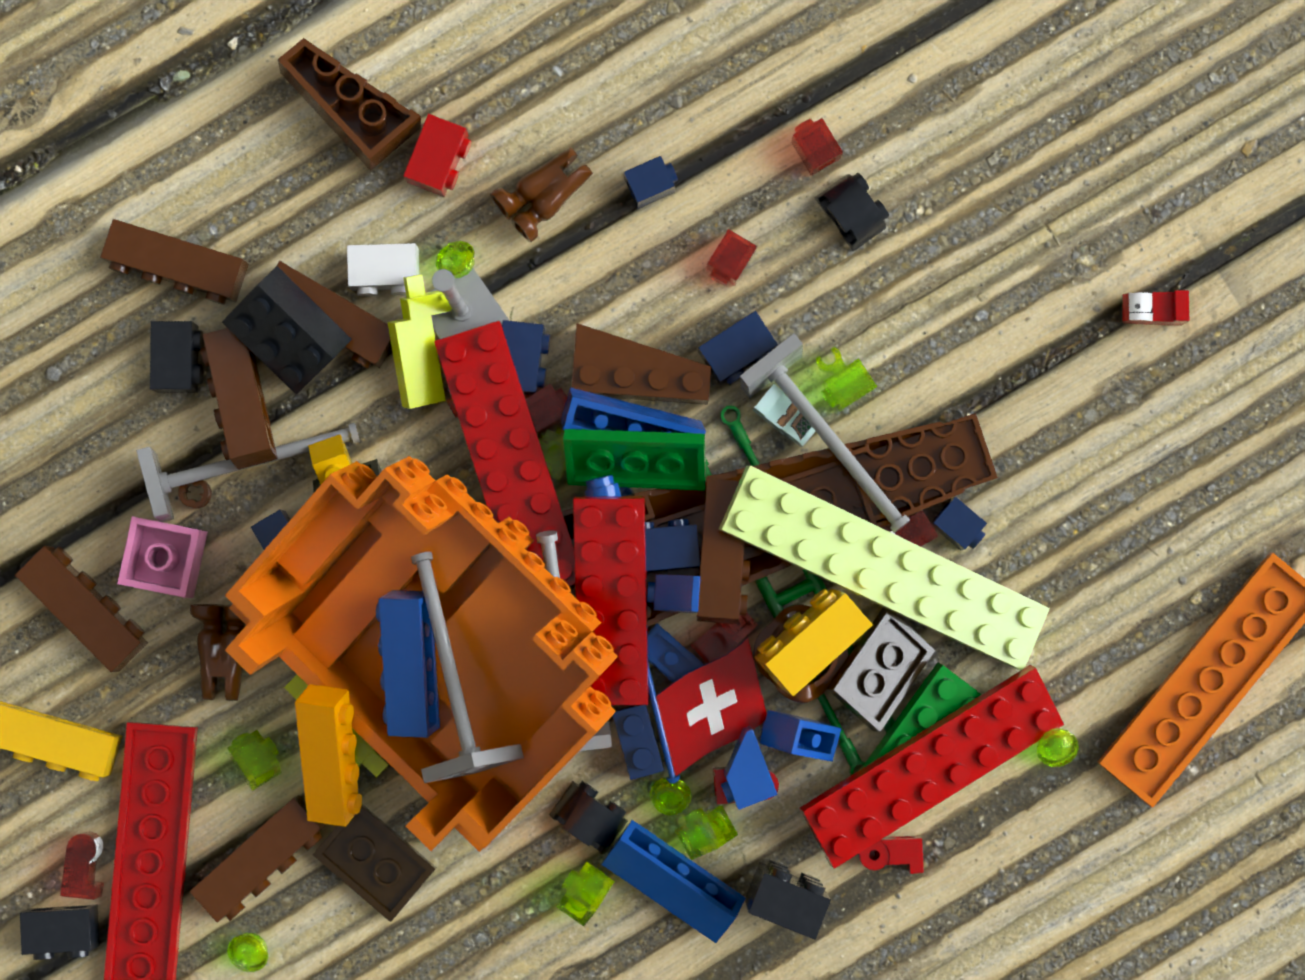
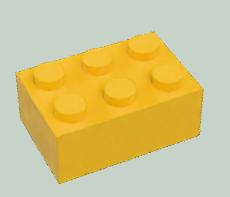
M832 588L829 591L826 589L821 590L810 600L809 603L812 606L802 615L800 612L794 614L784 623L783 626L786 629L777 638L772 635L757 648L760 653L754 657L755 660L776 684L788 694L795 696L873 626L846 593Z

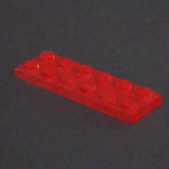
M645 496L574 497L576 599L579 602L587 603L596 612V618L601 623L593 633L596 636L604 637L612 645L613 652L618 656L595 680L591 687L595 691L605 694L610 700L611 705H648Z

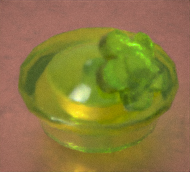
M464 241L449 242L448 245L440 250L436 257L435 265L437 270L446 269L453 274L455 279L467 275L475 263L473 246Z
M1053 728L1044 733L1038 742L1037 756L1047 766H1065L1077 755L1079 749L1078 740L1068 730Z
M661 778L651 786L650 798L654 807L665 815H677L691 803V789L680 779L677 783L671 784L666 778Z
M254 933L241 934L234 937L227 947L228 958L240 970L255 972L261 970L267 964L269 958L267 944L259 935Z

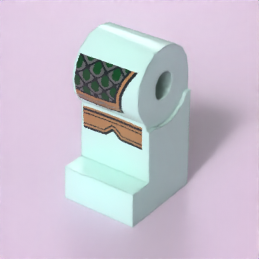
M775 384L771 386L753 409L755 413L782 435H786L800 447H803L815 433V430Z

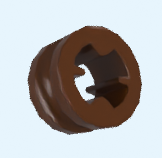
M200 480L181 485L178 490V496L185 506L200 509L210 502L212 490L206 481ZM191 485L203 488L204 492L199 494L203 496L200 501L188 499L187 493H191L188 488Z

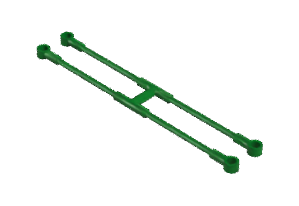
M732 405L726 406L720 414L722 423L729 427L740 449H743L751 466L759 465L760 463L750 446V438L740 421V410ZM727 410H733L737 414V419L733 422H728L724 418V413ZM706 459V476H710V475H712V473H711L710 469L708 468L709 462H708L707 459ZM802 570L806 579L776 594L767 576L756 580L755 583L773 618H775L784 609V605L812 591L816 595L823 589L827 590L822 578ZM853 644L848 647L849 656L854 650ZM825 693L818 697V700L830 724L841 728L838 745L850 766L849 774L851 776L854 774V768L857 765H864L865 762L861 760L851 739L847 738ZM893 716L889 718L884 726L886 733L895 722Z

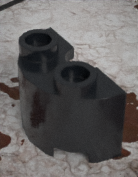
M856 173L854 176L850 174L845 175L814 197L825 214L835 223L839 233L853 252L885 230L886 224L884 220L889 217L885 206L879 200L874 202L867 193L869 186L860 173Z
M583 780L579 785L572 781L549 815L552 819L564 825L563 828L589 847L591 845L601 854H605L627 824L628 820L624 818L627 812L612 801H609L607 805L595 798L599 792Z

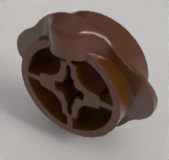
M794 604L783 609L757 636L754 644V657L760 653L757 648L762 642L772 635L777 638L786 629L783 625L790 617L798 612L802 615L810 606ZM848 648L795 696L782 690L756 660L755 663L762 675L770 680L783 696L794 702L808 703L817 699L827 690V687L847 660Z

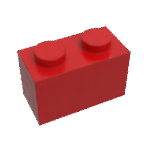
M428 113L403 175L406 182L445 197L447 190H453L456 185L459 171L455 169L459 159L466 158L472 141L468 139L467 129Z

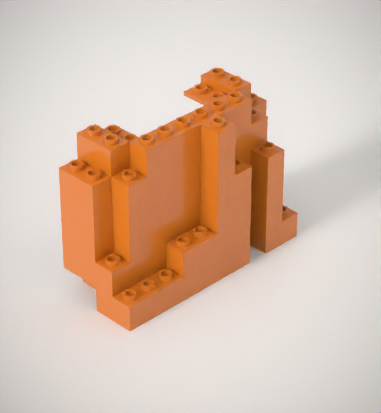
M411 456L384 468L378 476H376L371 468L356 461L331 473L226 593L225 597L233 603L229 609L246 626L225 651L249 675L277 657H280L307 685L313 684L349 690L350 704L354 708L352 728L429 802L405 827L430 851L455 828L480 852L490 844L616 712L611 707L608 697L600 691H595L591 685L618 656L613 652L612 645L604 637L596 636L593 633L601 623L596 618L597 615L593 608L585 602H579L570 593L571 589L564 580L552 576L544 568L545 564L542 559L535 553L526 550L534 540L529 536L526 526L520 521L512 520L508 517L498 523L492 518L493 513L486 505L476 502L466 493L467 488L460 480L450 477L448 474L435 480L429 475L428 467L420 460L413 459ZM423 552H432L433 560L430 562L475 745L480 747L481 751L521 744L524 756L522 759L476 774L424 783L421 769L459 757L458 752L462 751L436 642L435 654L440 728L428 738L388 736L387 724L383 721V708L386 704L385 690H382L380 683L383 671V658L378 651L381 628L380 622L376 618V606L379 598L392 590L423 591L417 565H414L411 559L413 555Z

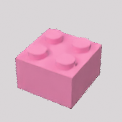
M132 516L117 584L183 598H194L208 532Z

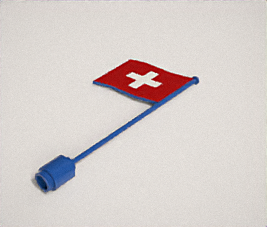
M613 475L585 481L587 490H584L586 497L621 496L618 482L614 483ZM748 637L726 655L686 673L657 695L648 664L649 697L669 774L666 780L671 784L677 783L680 778L678 774L704 755L739 739L743 728L750 726L754 730L766 720L767 713Z

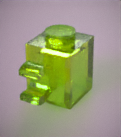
M832 347L830 352L834 356V363L827 365L820 356L815 359V363L822 372L833 374L823 381L822 385L825 389L821 393L831 408L836 406L841 412L873 392L877 385L859 358L846 366L840 351L836 347Z

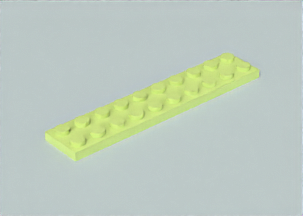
M750 465L746 466L718 529L1017 670H1022L1026 667L1050 609Z

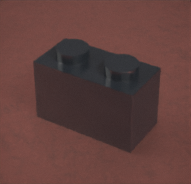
M151 321L150 390L157 393H198V384L203 383V366L198 364V351H201V348L204 347L203 331L199 330L197 324L192 321Z
M98 904L29 908L20 912L21 955L33 954V960L51 959L55 957L54 953L67 952L68 958L89 956V951L100 946Z

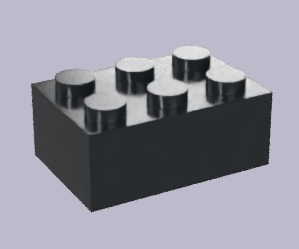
M278 266L259 282L222 321L296 395L352 340Z
M769 859L767 865L759 862L745 897V903L749 914L816 940L831 899L820 879L801 872L800 877H796L790 874L787 866Z

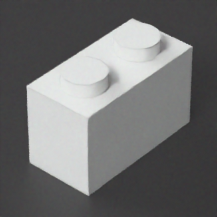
M415 243L348 245V287L352 291H357L358 296H377L378 290H391L392 295H406L403 277L419 274V249Z

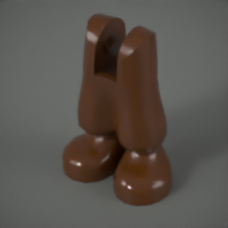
M571 147L538 169L522 177L517 182L513 193H509L502 188H496L490 193L492 200L508 220L513 218V226L530 243L538 237V223L550 220L593 174L587 165H583L567 177L563 171L578 156ZM532 202L531 208L526 212L516 215L523 206Z
M223 604L190 605L191 616L202 621L204 624L203 629L197 636L202 699L204 700L215 699L217 677H225V698L227 701H238L243 668L225 649L244 629L245 623L229 609L231 605H226L225 609ZM223 614L225 615L227 621V630L225 633L222 632L221 625Z

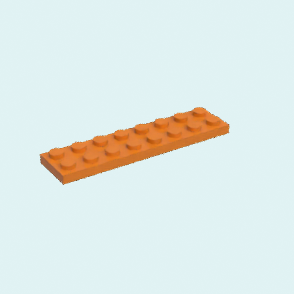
M1269 553L1097 763L1149 807L1153 808L1305 623V579L1277 555Z

